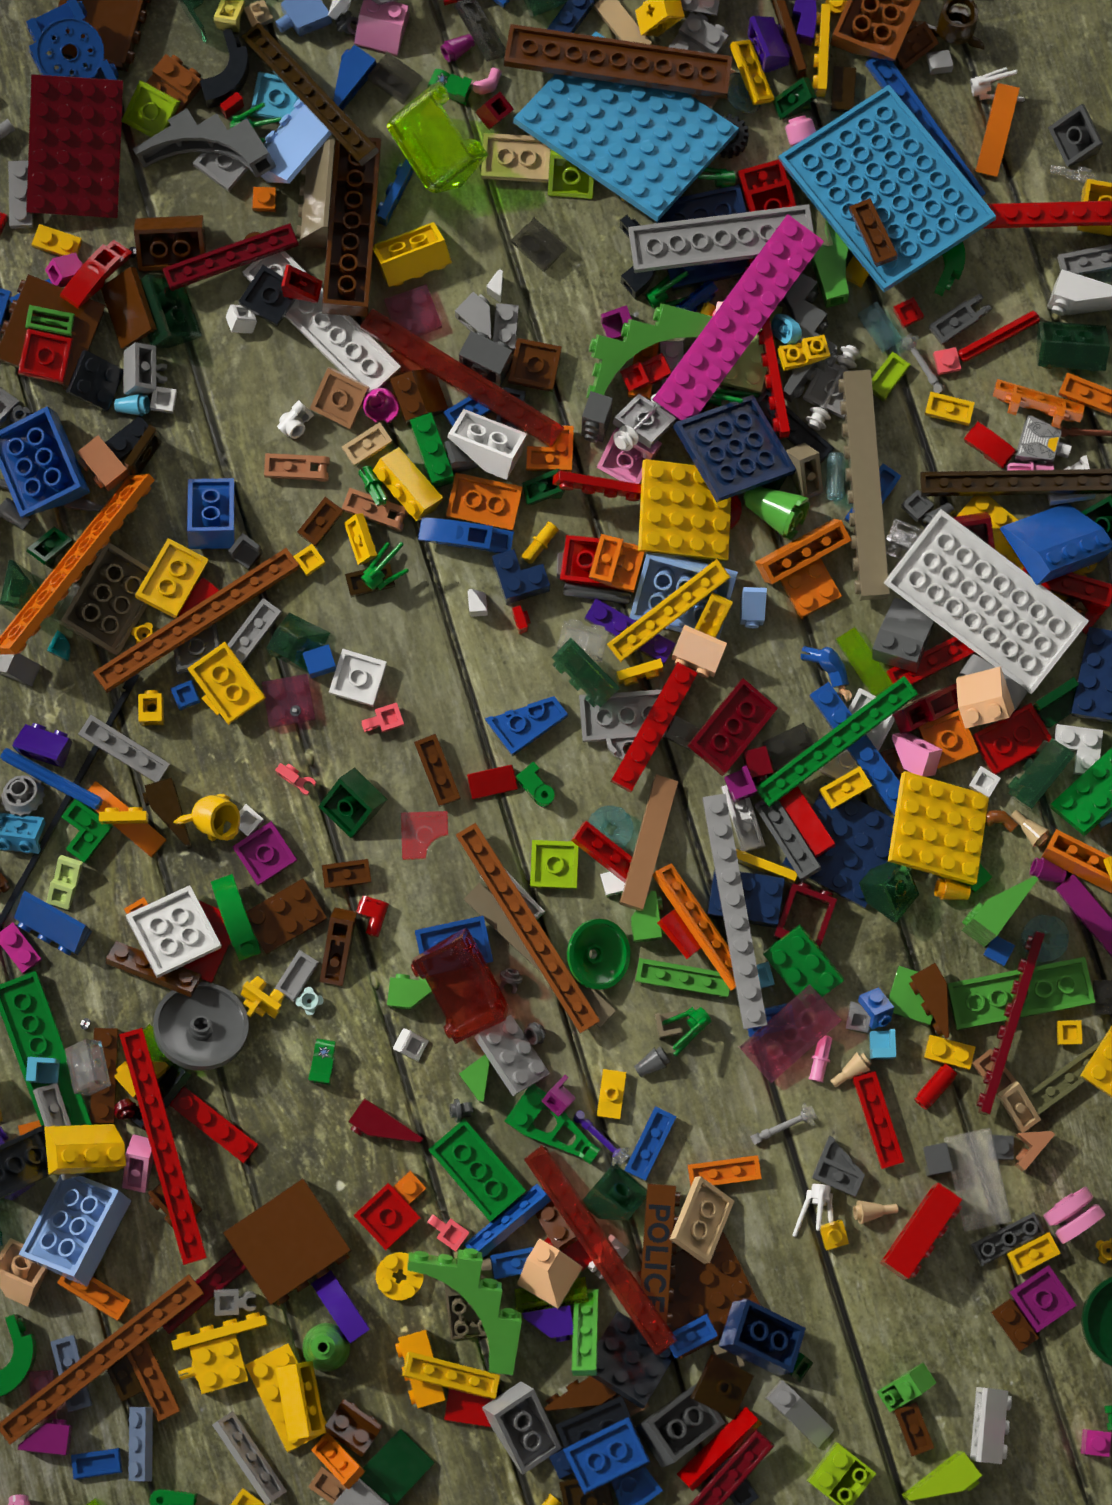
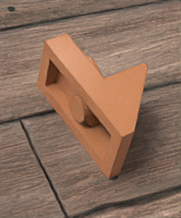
M1044 1131L1015 1134L1029 1147L1028 1150L1024 1147L1016 1156L1018 1162L1015 1166L1020 1171H1025L1053 1138L1055 1133Z

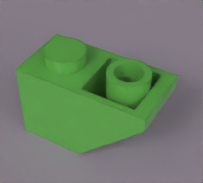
M651 891L646 897L643 910H636L631 917L633 943L661 940L662 934L665 933L657 924L660 920L659 910H663L662 898L661 896L657 897L656 891Z
M396 974V978L390 977L387 1007L412 1010L437 990L438 983L433 982L431 977L420 976L419 980L410 979V975Z
M923 1362L878 1390L877 1393L889 1412L922 1395L937 1382Z

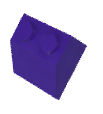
M750 17L747 36L752 42L764 74L788 66L792 53L788 43L784 44L782 39L783 30L781 25L776 24L774 17Z
M33 723L32 726L25 724L13 742V748L20 755L64 768L72 745V741L67 738L68 734L55 730L54 733L45 731V726Z

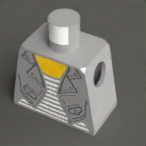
M1028 415L1024 422L1014 462L1029 464L1030 461H1033V463L1052 464L1055 455L1068 458L1071 445L1059 442L1062 432L1059 428L1052 427L1050 424Z

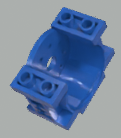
M68 0L67 3L37 18L26 21V27L34 41V44L29 46V52L41 75L117 80L119 73L114 63L109 64L107 59L103 61L104 47L100 35L89 23L85 22L87 11L82 1ZM68 44L75 46L78 51L77 56L71 60L64 58L62 55L63 47Z

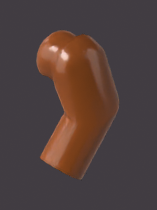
M990 810L986 814V826L991 827L994 823H1001L1011 833L1019 825L1003 810Z

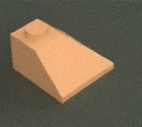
M10 1238L0 1252V1288L7 1298L28 1307L37 1294L48 1269L20 1256L19 1253L24 1244Z
M539 1238L526 1260L517 1285L559 1309L583 1267L560 1250Z

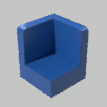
M329 644L303 653L311 679L336 671V665Z

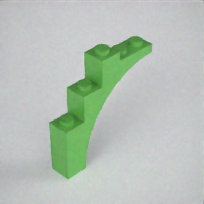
M826 221L825 234L829 246L821 245L811 259V263L825 307L829 308L848 303L849 290L846 281V261L850 249Z
M660 303V307L655 308L653 320L656 321L655 325L628 319V323L624 322L621 336H624L623 341L597 334L596 339L592 338L590 342L589 352H592L591 357L599 359V363L594 364L592 376L595 379L593 386L589 385L586 398L589 397L591 391L604 395L615 374L629 359L641 350L658 342L673 338H697L713 316Z
M472 1248L458 1249L457 1258L447 1254L429 1255L424 1251L409 1252L407 1261L408 1271L426 1274L444 1282L459 1292L473 1307L482 1322L488 1338L489 1372L513 1375L522 1323L521 1312L511 1308L499 1310L502 1282L491 1278L480 1280L482 1252Z

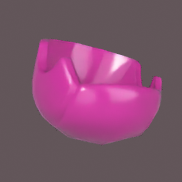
M376 388L369 391L364 397L362 404L365 415L374 422L386 421L389 423L398 416L400 409L396 396L385 388Z

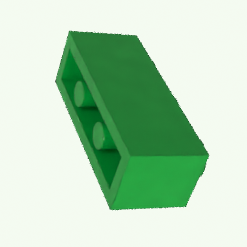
M432 413L410 419L411 430L430 483L435 489L453 483L454 475Z

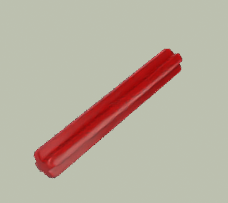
M1035 311L1025 314L958 351L961 361L966 362L1039 323V315Z

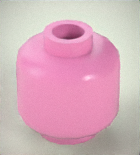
M806 115L790 119L789 124L785 127L789 144L792 147L816 132L813 120L806 118Z

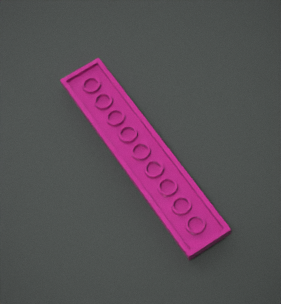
M787 214L652 400L680 421L698 415L824 243V240Z

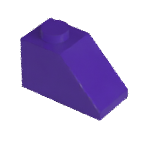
M570 1305L559 1307V1309L550 1308L523 1313L525 1320L548 1337H556V1342L570 1340V1335H573Z

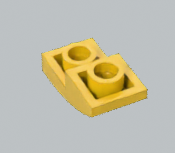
M825 335L803 338L801 343L779 346L777 350L783 371L810 365L830 357Z

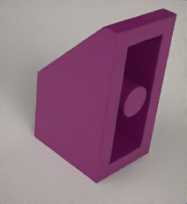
M53 1418L52 1423H45L18 1445V1450L69 1455L73 1425H67V1420Z

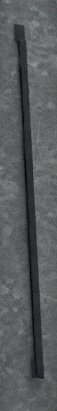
M136 674L126 680L122 687L125 689V692L122 693L106 722L108 726L112 727L139 675ZM93 745L73 783L78 786L80 785L100 748ZM67 794L64 797L39 843L41 848L39 854H33L0 914V929L73 797Z

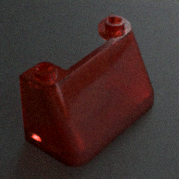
M467 928L458 931L412 959L411 969L416 977L420 976L421 979H426L446 1017V1025L443 1026L444 1031L449 1039H453L455 1044L506 1020L509 1010L506 999Z

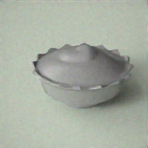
M26 775L16 776L9 780L3 788L1 804L4 805L5 811H9L12 815L30 814L31 811L37 810L38 805L43 803L42 798L45 796L43 792L45 787L35 777Z

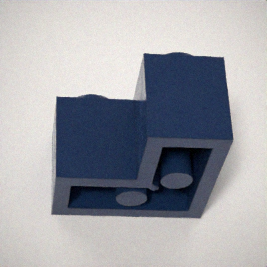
M514 549L492 556V563L506 605L550 592V583L543 564L521 570Z

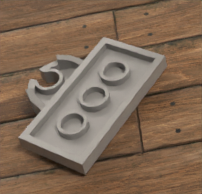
M661 690L579 695L582 742L606 741L611 754L622 761L626 755L623 751L624 746L632 744ZM674 717L662 737L675 736Z

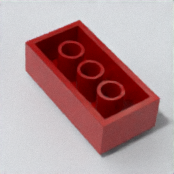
M940 1183L934 1184L880 1264L903 1280L909 1279V1277L914 1278L922 1267L919 1264L922 1258H928L934 1250L935 1246L932 1243L936 1238H942L949 1228L946 1225L947 1221L955 1218L962 1209V1206L959 1205L962 1199Z

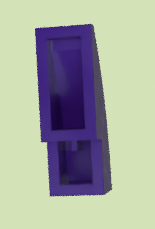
M796 0L791 18L792 20L799 21L796 32L799 43L812 46L816 28V0Z
M331 1270L311 1283L349 1343L354 1342L371 1330Z

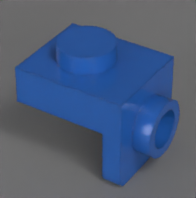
M879 987L859 995L858 1002L871 1017L869 1023L871 1029L884 1027L889 1024L892 1019L894 1006Z

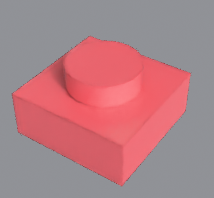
M956 347L933 353L938 376L961 370Z

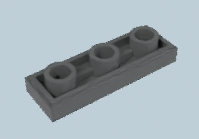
M1035 1212L970 1245L981 1266L1046 1233ZM1007 1234L1012 1237L1010 1244L1005 1242Z

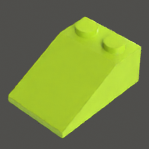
M957 1451L904 1492L902 1496L904 1499L912 1501L964 1490L970 1491L980 1483L978 1479L982 1475L965 1452Z

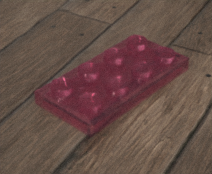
M808 985L767 1022V1026L761 1027L739 1048L772 1083L842 1020L814 988Z

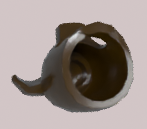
M947 0L941 10L937 26L928 24L934 36H940L947 43L955 45L967 43L974 48L985 49L984 43L974 36L978 22V8L973 0ZM954 4H964L968 6L971 11V14H968V9L966 7H961Z

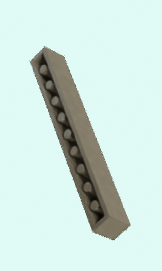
M871 370L844 371L842 379H838L839 393H843V401H840V413L845 415V423H842V437L847 438V446H844L843 451L844 459H848L849 468H845L846 482H850L851 490H847L848 504H852L853 513H849L850 527L854 526V535H851V548L856 550V558H853V571H857L858 580L854 581L855 594H859L860 601L887 599L889 587L884 582L888 577Z

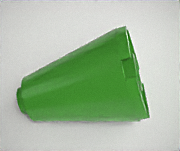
M761 486L747 491L744 495L745 506L788 540L798 533L795 528L798 524L803 525L810 507L809 498Z
M331 1323L318 1324L311 1328L304 1338L303 1355L307 1362L313 1361L314 1369L323 1372L333 1371L341 1367L348 1359L350 1343L339 1326ZM322 1342L328 1346L325 1352L320 1351V1344Z

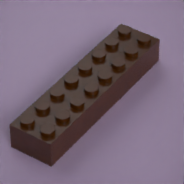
M368 137L377 147L379 153L363 166L351 156L337 139L335 142L322 301L323 314L368 317L381 138Z

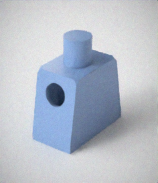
M284 0L281 3L284 16L275 21L281 33L293 27L298 36H303L332 23L331 17L328 16L329 11L321 0Z

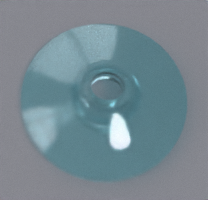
M730 74L727 94L728 101L740 112L746 114L756 112L761 104L753 105L741 74Z

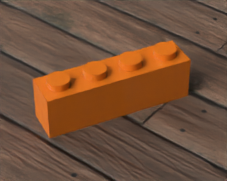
M832 519L757 560L755 564L764 582L774 584L850 542L851 538L842 520Z
M1056 829L1042 857L1060 868L1112 893V881L1103 862L1104 859L1111 856Z

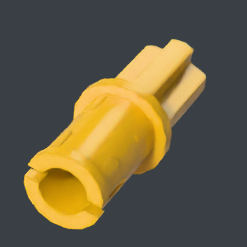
M548 521L537 536H533L532 543L521 556L522 559L529 564H533L544 549L547 550L548 543L559 529Z

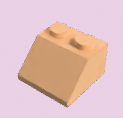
M684 625L672 654V660L675 661V664L679 662L686 667L695 669L698 675L702 677H714L724 656L727 643Z
M1001 666L956 678L958 708L965 729L1009 718L1015 710Z

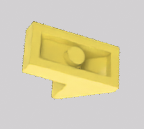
M221 0L214 15L216 27L221 30L232 28V32H239L240 16L245 7V0Z

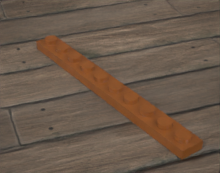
M287 548L283 549L93 672L95 678L105 692L108 693L300 569L299 564Z
M474 823L456 834L458 841L578 1032L581 1034L599 1023L600 1020L477 824Z
M188 1274L4 1418L0 1422V1432L9 1445L16 1442L202 1296L204 1292L192 1276Z

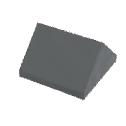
M1084 104L1079 105L1048 127L1067 167L1098 155L1103 145Z

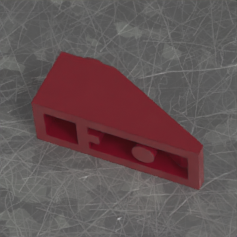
M365 1098L348 1121L352 1125L350 1130L361 1137L363 1134H366L369 1137L420 1144L424 1140Z

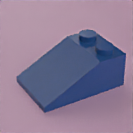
M234 478L188 479L187 535L189 549L231 548L235 543Z

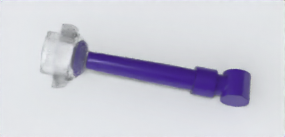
M579 1110L573 1116L574 1122L581 1123L585 1130H588L613 1153L611 1162L613 1166L617 1163L622 1166L630 1157L627 1153L630 1148L617 1149L592 1125L593 1123L588 1118H585L583 1111Z

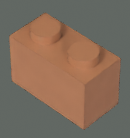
M98 435L77 452L80 458L77 462L86 472L90 470L94 474L92 479L100 489L105 487L109 492L130 475L127 468Z

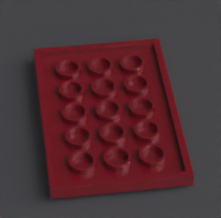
M31 74L26 213L118 218L123 80Z

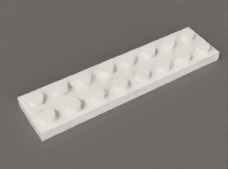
M283 251L253 262L243 271V275L252 282L262 265L283 277L286 265H291L303 272L305 271ZM322 288L318 303L296 299L285 317L341 373L369 386V391H371L372 389L382 388L390 378L401 370V366L351 316L322 313Z

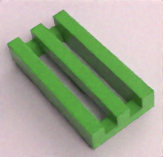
M29 305L25 329L71 338L75 314ZM34 312L69 319V323L32 316ZM31 321L65 327L67 330L33 324Z

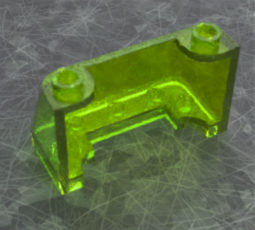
M442 82L429 86L393 115L387 123V128L425 188L432 193H440L462 187L489 156L482 143L478 140L463 139L442 105L448 101L449 94Z

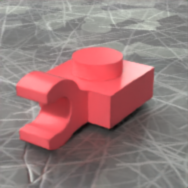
M397 703L375 709L376 716L362 720L361 723L364 733L380 727L382 733L404 726Z
M280 763L275 769L277 775L294 787H297L306 796L309 795V792L304 789V785L311 783L316 786V781L313 778H300L297 775L299 771L290 764L285 766Z
M432 1214L427 1221L440 1231L436 1238L455 1252L470 1233L451 1218L445 1224Z

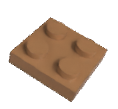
M328 367L310 409L351 429L370 387Z

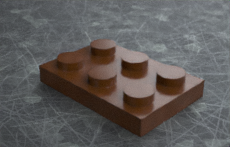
M304 878L246 911L254 934L266 955L327 920Z

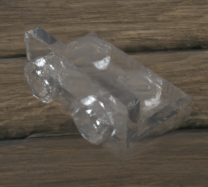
M895 518L885 541L886 553L902 559L924 530Z

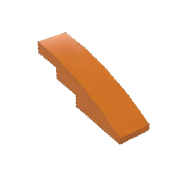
M997 83L975 172L998 176L1020 88Z

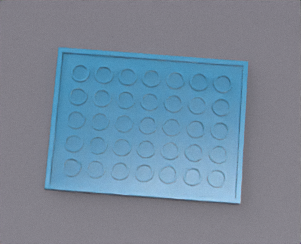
M595 32V33L592 35V36H596V37H603V38H605L604 36H602V35L599 34L598 32ZM555 74L514 117L513 121L515 125L656 222L738 134L739 130L737 126L688 93Z
M887 85L778 156L787 172L883 292L894 287L996 220L995 213L890 85ZM871 198L898 255L896 260L878 267L875 266L849 211V206Z

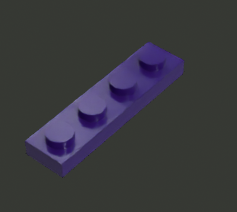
M595 599L584 618L585 621L614 637L636 622L598 599ZM657 634L637 650L654 660L661 658L664 665L676 643Z

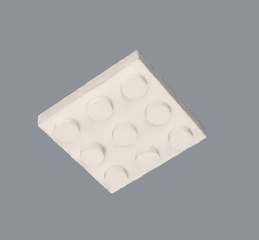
M190 885L126 915V919L157 978L221 948V944Z

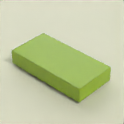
M892 352L872 378L873 395L884 402L910 368L911 364Z

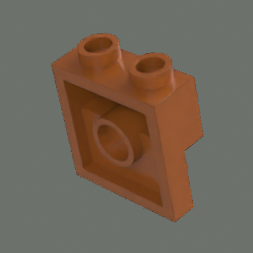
M165 54L152 70L153 75L146 83L181 101L175 113L177 115L186 108L202 88L200 83L201 75L193 68L187 70L183 67L182 60L177 56L172 55L170 57Z

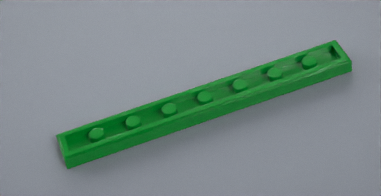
M903 676L757 786V792L769 807L918 696L917 691L906 677Z

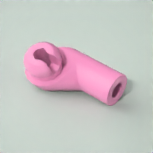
M491 68L487 79L473 83V91L480 95L494 92L502 71L497 68Z

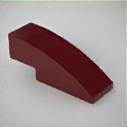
M957 683L918 699L892 714L900 733L912 731L957 709Z

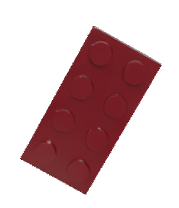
M742 678L687 746L723 776L778 708L748 681Z

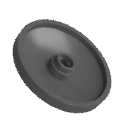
M200 982L192 997L174 990L170 991L159 1003L153 1022L154 1038L161 1052L173 1063L183 1068L199 1071L222 1067L236 1058L246 1043L249 1028L247 1012L238 997L228 989L208 982Z

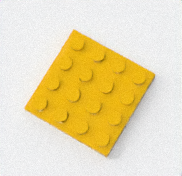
M649 459L643 460L638 551L727 561L729 555L731 498L716 502L695 465Z
M907 771L901 773L888 862L966 884H976L989 798L980 792Z

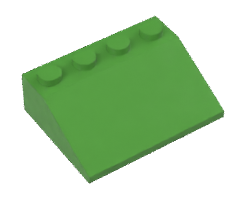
M1033 876L986 900L984 904L979 902L962 921L965 926L961 931L985 947L999 934L1039 878Z

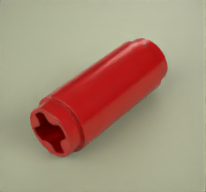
M944 1064L916 1094L915 1102L927 1110L955 1080L957 1073L950 1066Z

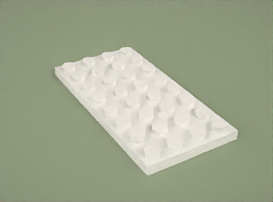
M942 509L937 512L884 582V584L994 667L1001 666L1002 672L1023 686L1030 694L1035 691L1089 622L1088 619L1043 585H1036L1031 576Z

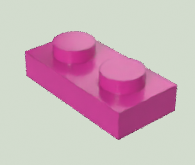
M14 922L0 932V945L23 974L42 961L41 957Z

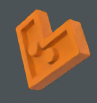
M551 425L550 447L527 446L526 471L550 472L560 469L561 471L572 473L574 426Z

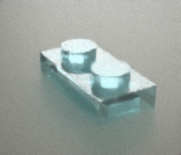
M878 302L858 313V318L882 353L902 340V337Z

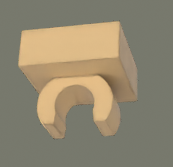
M264 0L256 1L243 8L251 27L255 26L258 22L262 26L274 22Z

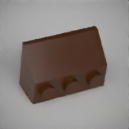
M203 215L135 218L134 237L138 271L163 270L162 268L206 253Z

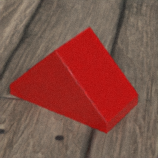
M286 265L281 286L283 296L318 303L323 281L291 265Z

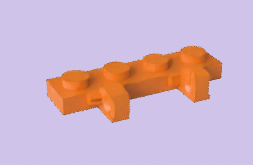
M997 379L993 392V397L1009 404L1007 413L1016 415L1019 407L1033 408L1045 415L1052 416L1051 426L1059 429L1063 420L1080 423L1083 417L1085 406L1083 404Z

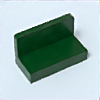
M1074 677L1034 703L1033 706L1047 728L1052 727L1071 714L1076 688L1079 685Z

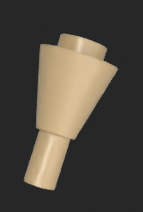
M1018 810L1012 813L1011 817L1021 826L1033 847L1037 845L1041 847L1048 841L1049 836L1047 834L1050 830L1030 819H1026Z
M856 1052L842 1069V1072L830 1081L837 1088L847 1079L850 1080L871 1071L869 1066L872 1063L864 1053L859 1055Z
M858 1200L857 1204L853 1207L854 1219L858 1220L860 1224L883 1215L898 1213L897 1204L882 1205Z

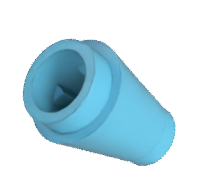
M139 393L115 399V411L143 416L150 411L149 397Z

